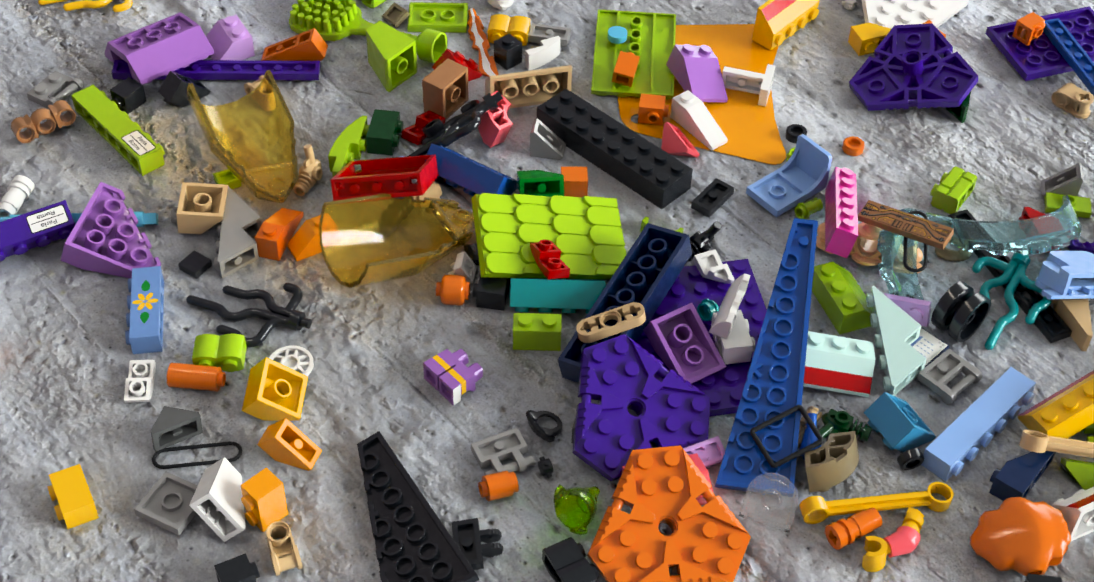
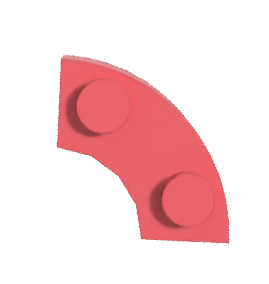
M505 97L497 103L498 108L493 111L489 109L481 116V123L478 126L482 141L490 148L504 142L513 125L507 115L512 104Z

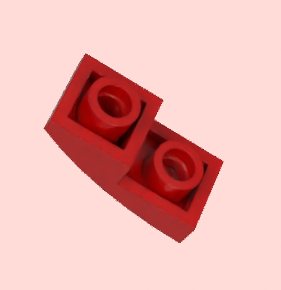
M540 240L539 242L530 243L533 257L547 279L569 278L570 268L560 259L561 250L552 241Z

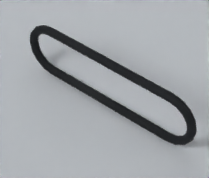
M921 211L908 212L909 214H920L924 219L928 220L927 215ZM904 237V267L910 272L923 271L927 267L928 245L924 244L923 266L919 269H913L907 265V237Z
M230 441L169 447L155 452L152 457V463L159 469L210 465L219 460L160 465L156 462V457L162 452L227 445L236 446L239 450L234 458L227 459L229 462H234L242 455V447L238 443Z

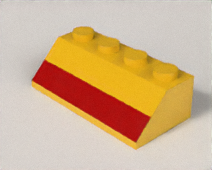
M768 0L757 10L752 40L769 50L781 45L784 40L792 37L796 31L804 28L809 21L817 17L819 13V0Z
M1094 370L1019 414L1018 419L1029 430L1061 438H1070L1094 423Z

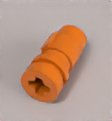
M871 507L848 517L846 520L839 519L825 527L827 540L834 549L840 550L854 543L856 538H861L881 527L882 518L879 512Z

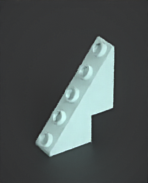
M872 286L871 293H866L867 307L872 308L870 322L871 327L876 328L877 334L874 335L876 349L880 348L881 355L878 357L880 370L885 372L883 388L884 391H888L889 394L895 396L925 368L926 358L911 346L919 338L921 325L875 286Z

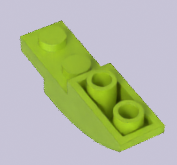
M363 115L352 122L334 142L328 155L329 168L333 177L350 161H354V159L360 160L362 151H366V135L370 126L367 123V116Z

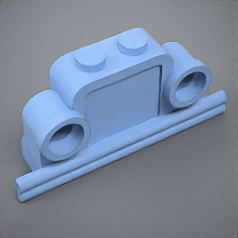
M1050 251L1047 260L1043 261L1039 276L1035 281V285L1043 289L1041 292L1042 296L1047 297L1049 300L1094 299V254L1087 251Z

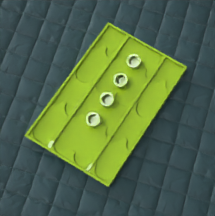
M598 9L591 94L640 98L642 93L666 96V100L672 99L674 97V75L666 64L675 45L676 14ZM613 26L624 27L627 30V40L621 44L610 42L607 38L609 28ZM620 51L632 52L640 56L632 87L612 82L613 72Z
M490 193L475 194L471 198L481 277L546 278L539 269L530 249V243L539 242L540 240L552 241L561 250L560 259L570 268L569 278L558 279H611L626 256L616 198L558 195L548 197Z

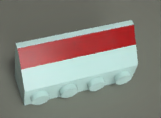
M808 331L803 387L869 397L875 366L873 342Z

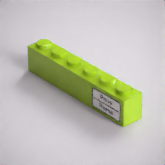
M93 84L71 95L75 111L142 176L165 165L163 147L159 143L156 144L149 133L142 131L139 124L133 122L125 111L122 112L114 101L109 100L103 90L100 91Z

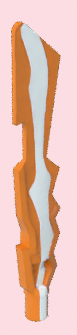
M471 8L468 10V34L470 35V40L473 41L472 49L479 50V71L487 77L499 75L494 57H489L487 49L490 48V44L486 34L483 32L484 26L479 16H477L475 9Z

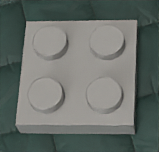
M165 471L134 508L135 515L180 536L197 514L189 506L197 485Z

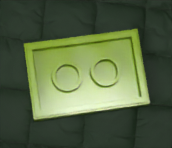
M409 3L408 32H423L429 28L447 33H467L468 3Z

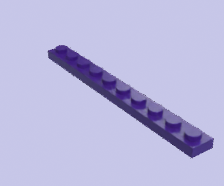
M198 60L186 68H179L173 72L194 80H258L259 76L264 75L268 80L312 81L319 80L321 66L320 61ZM114 61L112 69L113 79L125 80L128 77L133 79L126 61ZM167 76L158 77L156 80H165Z

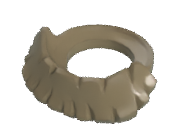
M952 236L949 242L959 245L961 247L959 251L950 250L946 247L944 250L935 247V253L939 258L954 262L969 259L973 248L966 241L956 236Z

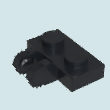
M478 518L452 522L453 540L474 570L484 569L483 556L488 558L500 556L504 551L500 543H492L498 542L501 539L502 533L499 529L480 530Z

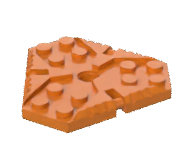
M681 445L632 450L611 498L614 501L611 506L607 507L587 556L606 582H734L751 536L738 519L735 518V515L729 510L719 495H714L711 491V484L705 479V476L695 466ZM701 495L707 502L703 507L696 500ZM624 504L632 507L630 514L621 510ZM659 524L669 525L672 530L671 535L661 534L658 529ZM669 567H677L678 575L670 576Z

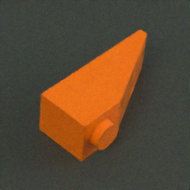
M313 28L266 47L261 61H321L325 58L328 45L317 30Z
M281 208L262 223L255 236L259 257L280 261L287 244L304 215L302 211Z

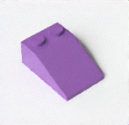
M675 44L666 65L684 91L689 90L702 102L727 103L728 97L719 61L712 49L707 45Z
M693 303L650 321L643 329L654 351L669 370H674L676 374L682 376L690 384L726 368Z

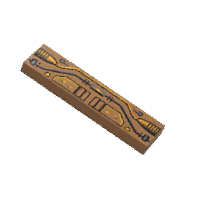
M868 200L858 214V221L944 250L954 235V228Z

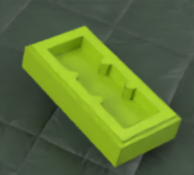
M1049 192L1045 194V213L1090 219L1092 214L1091 198Z

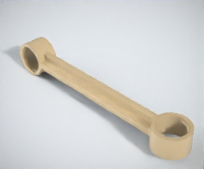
M1025 429L1022 432L1019 446L1025 450L1036 453L1052 451L1094 458V442L1048 436L1042 432Z

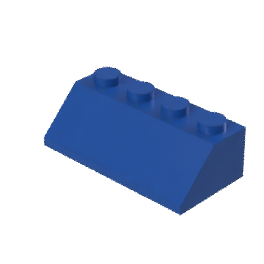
M431 143L427 155L436 154L439 175L436 179H440L441 176L446 179V184L455 188L460 185L464 187L463 192L472 196L476 193L480 195L482 193L511 195L517 189V180L451 149Z

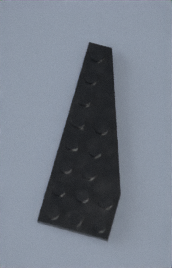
M380 431L358 443L357 447L364 476V487L367 493V504L372 533L375 539L381 581H478L477 573Z

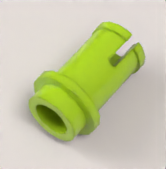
M818 197L806 203H798L794 209L795 215L799 219H808L811 214L823 209V203Z

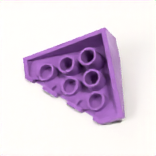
M100 182L64 243L60 261L82 270L125 278H132V268L161 266L159 258H153L149 250L152 245L145 232L140 234L136 226L138 219L132 208H126L123 202L125 200L123 191Z

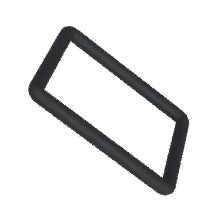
M796 405L750 430V435L772 468H777L824 442L822 435L801 405ZM799 410L818 440L774 463L755 432Z

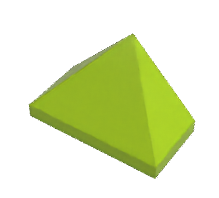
M1061 458L1060 463L1082 489L1088 490L1094 487V462Z

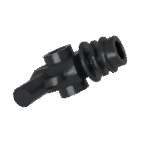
M716 221L708 230L703 233L697 231L690 237L692 255L688 259L689 262L699 252H707L712 247L710 242L714 240V235L722 228L720 222Z

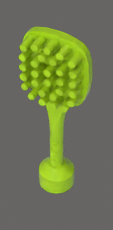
M297 0L298 4L292 5L293 10L290 11L289 26L292 31L300 34L315 28L324 41H337L351 35L366 36V29L374 25L362 18L360 8L352 0ZM429 28L425 29L418 36L402 32L416 40V53L420 60L435 64L447 49V36L444 32Z

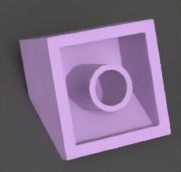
M237 15L218 20L206 36L214 50V54L209 55L211 60H244L255 56L252 36Z

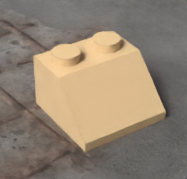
M182 182L176 213L178 233L203 234L222 221L228 185Z

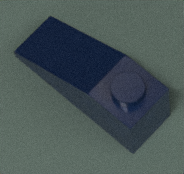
M1030 452L1007 461L1001 470L996 468L989 480L993 483L989 493L1002 501L1010 497L1025 498L1051 464L1056 452Z

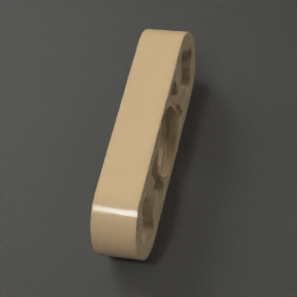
M632 302L585 318L578 322L576 326L578 338L583 343H592L638 327L646 320L645 310L642 304ZM611 319L618 321L613 326L605 325V323Z

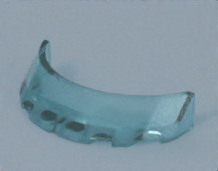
M1068 195L1063 196L1062 206L1059 209L1035 218L1015 221L952 219L954 235L951 238V243L968 252L986 250L994 255L1007 256L1009 252H1017L1022 255L1040 254L1069 246L1071 240H1078L1080 238L1082 226Z
M913 208L900 210L906 213L916 210L921 211L927 215L928 220L951 228H955L959 224L955 219ZM912 214V215H915V216L924 218V217H923L922 215H920V214ZM882 229L879 234L877 250L881 253L882 262L878 264L880 276L886 281L889 293L924 300L917 272H910L903 264L904 236ZM907 238V265L910 268L917 269L916 258L919 242Z

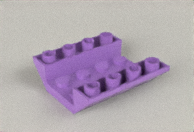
M179 12L107 42L104 54L113 63L115 60L126 61L132 78L140 84H148L158 77L167 76L170 71L186 68L195 61L206 59L209 55L214 54V50L201 27Z

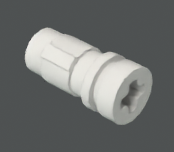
M22 175L14 176L7 187V192L0 201V217H9L18 213L23 202L28 199L34 189V183L29 178Z

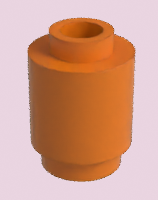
M507 470L482 476V482L478 483L480 495L485 497L487 501L513 496V493L519 491L516 474Z

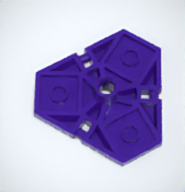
M933 23L894 25L874 50L875 57L869 56L849 81V87L868 111L909 109V107H917V109L923 107H959L977 84L978 75L958 52L953 53V46Z
M625 334L584 348L581 355L578 397L581 398V403L577 405L572 453L610 482L621 477V467L626 465L632 450L652 448L650 444L654 442L656 448L679 445L685 448L708 440L711 398L694 385H691L689 381L684 380L682 376L676 374L674 370L671 369L669 371L662 366V361L649 354L647 350L641 348L639 344ZM658 374L663 378V381L660 382L653 376ZM591 399L598 400V404L591 403ZM628 409H631L634 412H636L637 416L631 415L628 412Z

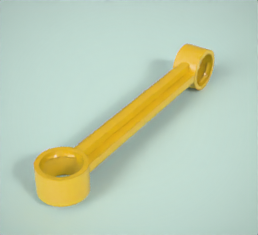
M933 482L928 486L927 491L825 501L821 496H811L804 499L800 503L799 508L803 520L807 524H817L826 520L828 516L854 514L871 507L877 511L927 506L932 511L944 512L949 508L954 493L947 484ZM931 494H941L946 498V500H937Z

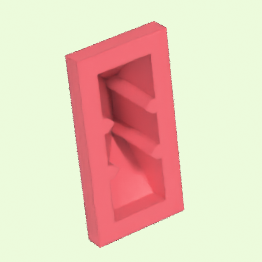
M669 122L664 124L662 150L670 155L698 157L700 155L679 127Z

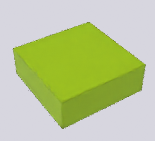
M234 167L213 173L216 184L228 185L231 189L242 186Z

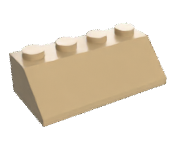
M572 66L489 76L485 79V95L488 93L493 94L496 91L500 92L512 104L510 108L543 104L564 89L571 91Z

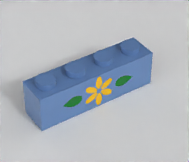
M161 266L132 268V278H128V290L131 292V295H127V306L130 313H126L127 327H129V330L125 331L126 344L131 345L133 354L163 352L164 278Z

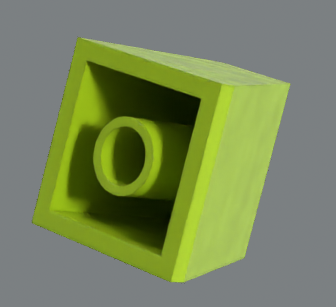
M378 21L366 29L368 63L386 91L391 92L417 73L416 40L382 21Z

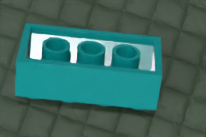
M511 278L510 307H515L517 312H529V307L538 308V312L551 313L553 308H562V313H576V309H586L585 313L588 314L606 287V281Z

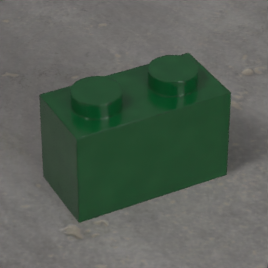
M374 110L366 135L367 153L393 156L395 147L399 146V133H402L404 126L403 121H400V112Z

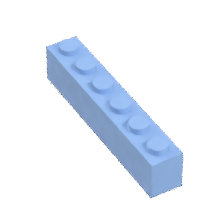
M1010 367L925 449L923 454L924 461L921 465L945 482L952 475L957 476L962 471L964 463L967 460L971 462L976 457L981 446L987 447L996 432L1001 433L1007 425V421L1010 418L1014 420L1020 413L1021 407L1023 405L1028 406L1035 396L1033 390L1036 382Z

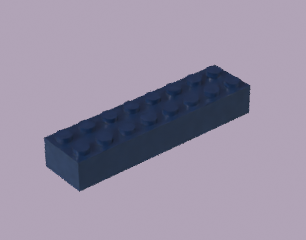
M649 223L646 224L585 317L588 318L632 302H637L644 307L645 322L638 327L592 343L581 342L576 331L558 358L562 378L579 383L581 355L584 348L623 334L635 342L638 341L644 331L643 329L648 325L692 255L689 235ZM611 319L608 320L605 323V325L613 326L618 321Z

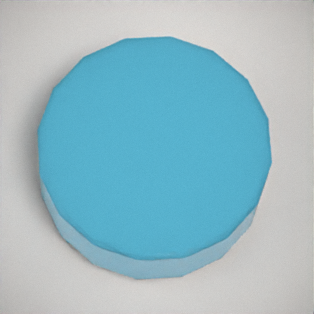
M613 26L609 28L607 38L614 44L624 43L627 40V30L621 26Z

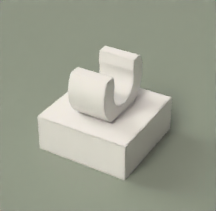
M465 251L458 253L456 261L450 265L453 271L448 272V275L465 276L467 282L471 284L473 283L477 266Z

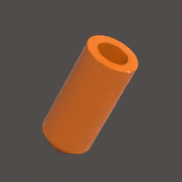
M171 362L167 371L168 387L218 392L221 387H224L226 382V373L222 372L221 367Z

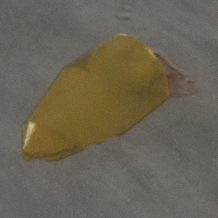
M266 71L259 86L250 94L224 105H203L193 83L188 84L187 95L189 103L211 152L259 200L284 203L298 181L297 155L295 154L296 140L294 138V120L271 71Z
M377 194L324 202L319 222L320 245L324 261L331 275L341 285L349 288L408 278L422 272L469 242L475 230L473 212L471 213L458 207L459 203L453 200L425 197L424 201L412 200L411 196L399 199L391 198V194Z

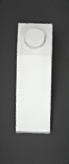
M687 90L672 98L670 117L711 151L728 142L727 137L698 97Z

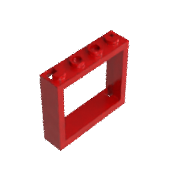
M436 154L350 161L330 180L333 201L422 196L439 176ZM361 164V170L355 171L354 165ZM411 179H417V182L412 183Z

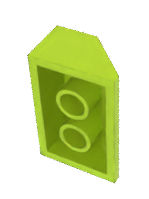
M833 261L814 266L812 292L839 335L870 327L872 308L867 307L866 295L851 272Z

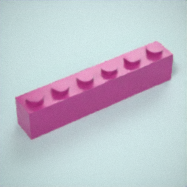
M835 167L825 188V251L848 258L858 237L856 174L848 168L841 169Z

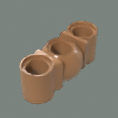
M59 100L53 103V105H48L49 109L40 108L35 110L30 117L26 114L24 117L15 118L11 122V130L18 141L29 143L34 138H39L38 134L47 135L52 133L56 126L60 129L63 126L73 124L76 120V114L68 102ZM47 119L46 122L40 124L42 120ZM27 128L25 131L20 132L21 129Z

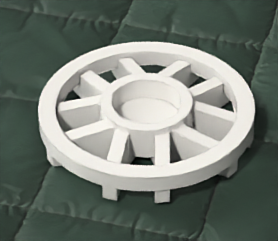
M300 346L279 348L269 357V359L278 361L277 363L306 376L311 373L314 367L311 353ZM289 351H295L294 355H289ZM285 352V356H280V355H279V354Z

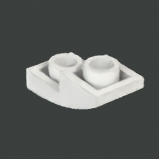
M556 36L541 40L539 47L525 50V67L528 71L549 63L560 54V37Z
M130 360L129 374L125 382V403L151 401L156 372L155 360Z

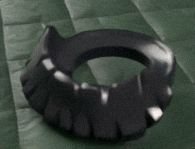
M528 410L526 412L528 424L532 431L549 443L554 442L555 436L559 435L562 430L560 418L549 411L536 412ZM540 417H550L556 421L557 427L553 429L542 428L537 423V420Z

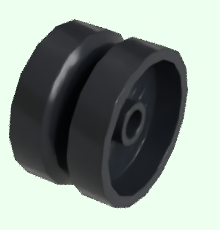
M959 281L951 286L941 297L932 313L931 322L940 330H948L950 337L962 343L968 340L981 326L990 311L991 300L981 293L974 294L971 286Z

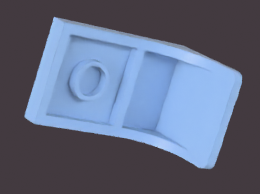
M801 134L797 138L795 150L789 160L779 169L749 185L746 189V194L777 218L797 206L798 203L809 199L826 188L832 156L806 135Z

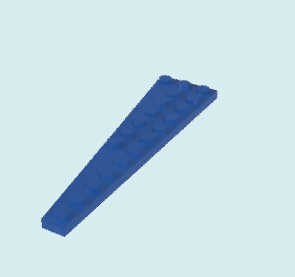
M794 218L716 480V488L792 498L794 495L797 457L777 468H772L750 435V430L796 405L802 406L818 221ZM799 410L755 432L774 463L798 450L801 417Z

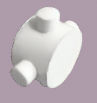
M856 0L841 2V5H844V8L847 10H853L855 5L858 6L859 4Z

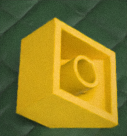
M265 357L250 369L242 411L261 420L280 421L286 418L289 421H298L301 417L308 376Z

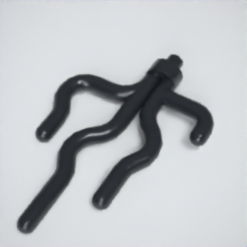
M497 92L493 96L488 93L482 97V102L480 100L468 102L461 107L462 114L448 120L437 134L424 138L421 142L422 147L409 156L426 155L431 143L447 147L461 137L468 135L480 125L481 116L489 109L493 111L498 108L497 103L504 98L500 92Z
M291 283L283 285L284 291L293 294L285 308L276 305L271 294L264 290H242L228 285L222 289L224 294L240 299H262L269 311L259 308H248L239 312H229L223 305L193 295H189L186 298L188 304L214 311L226 321L237 322L251 317L267 320L255 337H245L246 345L249 348L262 344L270 331L275 327L287 326L299 331L303 327L309 329L312 324V320L306 318L304 312L295 310L303 297V293L299 286ZM218 325L216 328L217 333L222 335H242L239 330L225 325Z

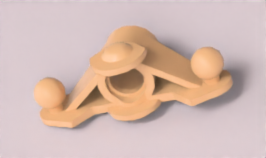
M824 222L817 228L818 236L816 239V247L825 251ZM864 222L858 224V237L849 254L852 260L865 266H876L880 263L888 265L895 273H920L910 272L904 267V247L894 233ZM917 247L908 248L907 265L913 269L921 268L922 265L919 262L922 261L923 252Z

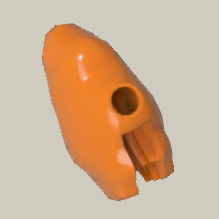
M1022 497L1007 498L1002 502L998 510L985 511L980 516L978 526L970 537V545L974 552L987 560L995 569L999 571L1014 570L1026 577L1028 573L1043 575L1049 566L1061 564L1063 555L1068 550L1067 546L1071 542L1068 526L1061 510L1052 507L1044 501L1032 502Z

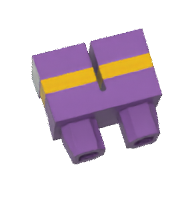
M446 349L423 362L424 379L453 406L461 401V395L468 390H476L475 382L483 377V368L478 363L467 367L466 364L469 363L468 356L462 349L453 353Z

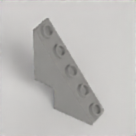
M229 186L223 220L220 221L222 224H218V237L220 238V240H216V253L218 256L214 257V269L220 271L221 278L259 259L257 242L254 238L262 225L261 217Z

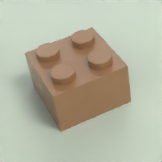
M446 59L429 75L424 77L422 80L424 113L430 110L448 119L469 100L468 67Z

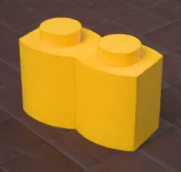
M492 15L487 30L488 42L494 44L495 40L511 34L522 43V46H526L531 28L530 19L524 16Z

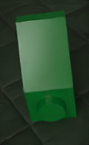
M542 170L517 171L518 194L548 197L554 195L564 196V176Z

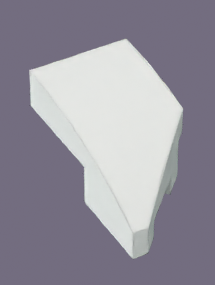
M716 249L694 256L693 261L702 277L728 284L734 282L735 279L727 263H722Z

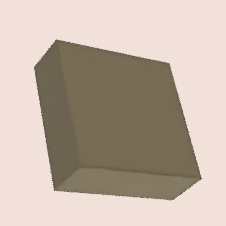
M394 2L381 17L397 29L410 14Z

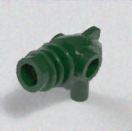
M830 409L829 412L821 416L824 426L818 430L823 439L832 433L855 431L856 439L860 436V441H868L872 427L868 426L867 423L863 427V422H860L858 425L859 419H856L853 423L854 417L845 411Z

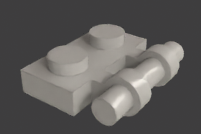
M518 428L471 444V451L480 468L482 469L490 465L492 467L491 470L484 472V475L506 470L508 472L518 471L520 473L526 471L527 467L535 465L532 455L524 458L522 456L523 453L528 452V445ZM512 458L513 462L505 465L501 464V461Z

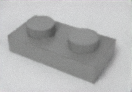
M532 23L528 34V41L540 44L541 40L559 36L560 46L567 47L571 28Z

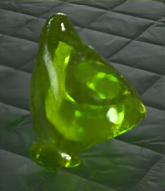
M559 484L554 493L556 516L566 527L570 528L571 533L578 535L587 534V526L593 521L597 511V498L600 493L598 487H572L565 489Z

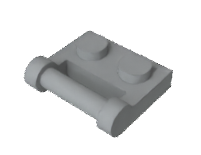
M54 71L27 93L28 100L48 108V105H53V103L59 100H65L75 91L81 90L84 87V83L78 77L73 79Z
M947 349L918 373L917 380L937 393L945 404L951 405L957 400V396L972 383L976 384L982 379V373L955 352ZM961 372L966 375L951 389L946 386Z

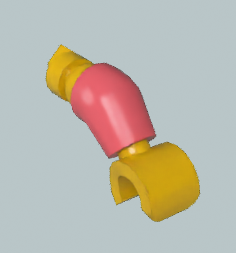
M908 507L902 522L903 524L897 528L896 532L883 539L877 536H865L864 549L867 553L862 559L863 569L867 572L880 571L886 564V555L891 558L913 552L921 539L919 533L924 523V515L918 509Z

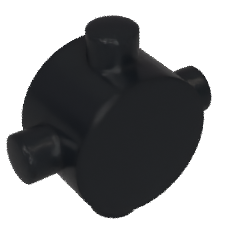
M544 456L540 457V461H538L540 473L542 476L547 475V478L552 477L553 466L550 459H545Z

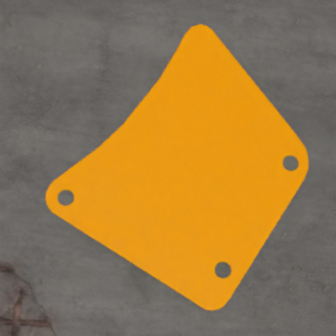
M755 24L676 25L675 44L709 46L718 58L721 73H723L724 66L765 74L767 65H773L778 46H776L774 49L769 50L752 40ZM674 76L675 97L685 91ZM725 88L728 97L727 103L703 102L728 139L726 144L712 151L766 164L776 165L784 162L786 151L774 117L772 91H770L766 107L758 105V94ZM633 96L618 97L621 120L632 131L662 139L664 124L669 122L679 127L694 147L710 150L670 117L672 99L665 101V105H669L668 117L663 119V125H654L631 121V117L639 113L640 98Z

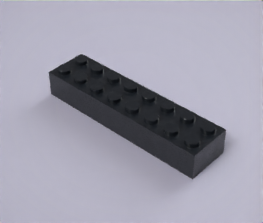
M564 89L537 107L536 118L566 144V147L660 209L665 208L691 188L692 168L568 89Z

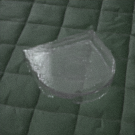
M761 474L749 484L738 516L789 533L798 506L797 489L787 477L781 474Z

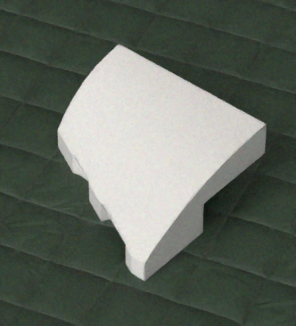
M744 273L731 284L709 333L725 339L728 338L751 275Z

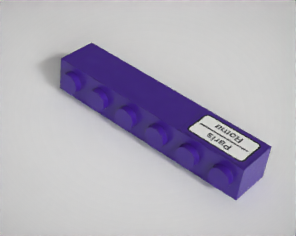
M66 200L0 222V262L6 257L24 254L29 249L47 246L52 241L67 239L75 223Z

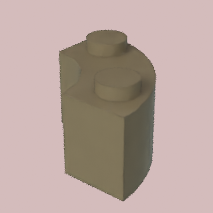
M855 431L829 434V438L823 446L805 453V469L810 492H826L831 487L847 479L854 472L859 462Z

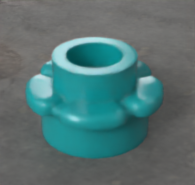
M703 299L697 307V312L703 321H712L713 313L719 310L717 303L709 299Z

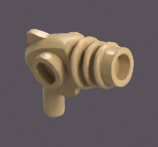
M311 144L303 146L306 159L303 162V166L300 167L299 175L294 183L293 191L299 196H304L323 175L321 162L315 159Z

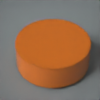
M847 137L843 141L842 150L847 155L859 156L863 153L865 144L858 137Z

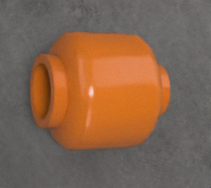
M444 275L441 282L436 284V296H440L442 304L463 305L465 300H469L470 282H467L465 276Z

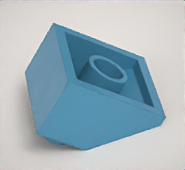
M884 392L864 412L869 419V426L874 431L880 432L883 435L882 441L891 450L896 449L905 452L926 444L937 437L908 402Z

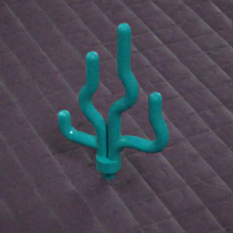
M1021 249L1020 252L1014 253L1009 263L987 256L977 259L972 267L974 273H979L983 266H991L1004 271L1000 277L987 280L980 287L979 293L989 299L990 289L1008 283L1004 292V299L1009 307V312L1000 317L995 323L984 345L987 350L994 348L1004 327L1013 322L1018 316L1019 307L1013 295L1019 283L1040 294L1043 290L1037 287L1035 281L1029 279L1025 274L1030 264L1029 251L1026 249ZM1043 296L1041 301L1031 307L1025 322L1029 325L1033 324L1039 312L1048 308L1052 300Z

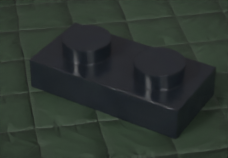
M716 178L692 201L691 208L710 217L734 194V187Z

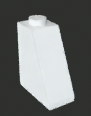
M225 457L204 470L189 504L224 542L244 531L246 527L244 505L241 501L243 497L241 490L242 477Z

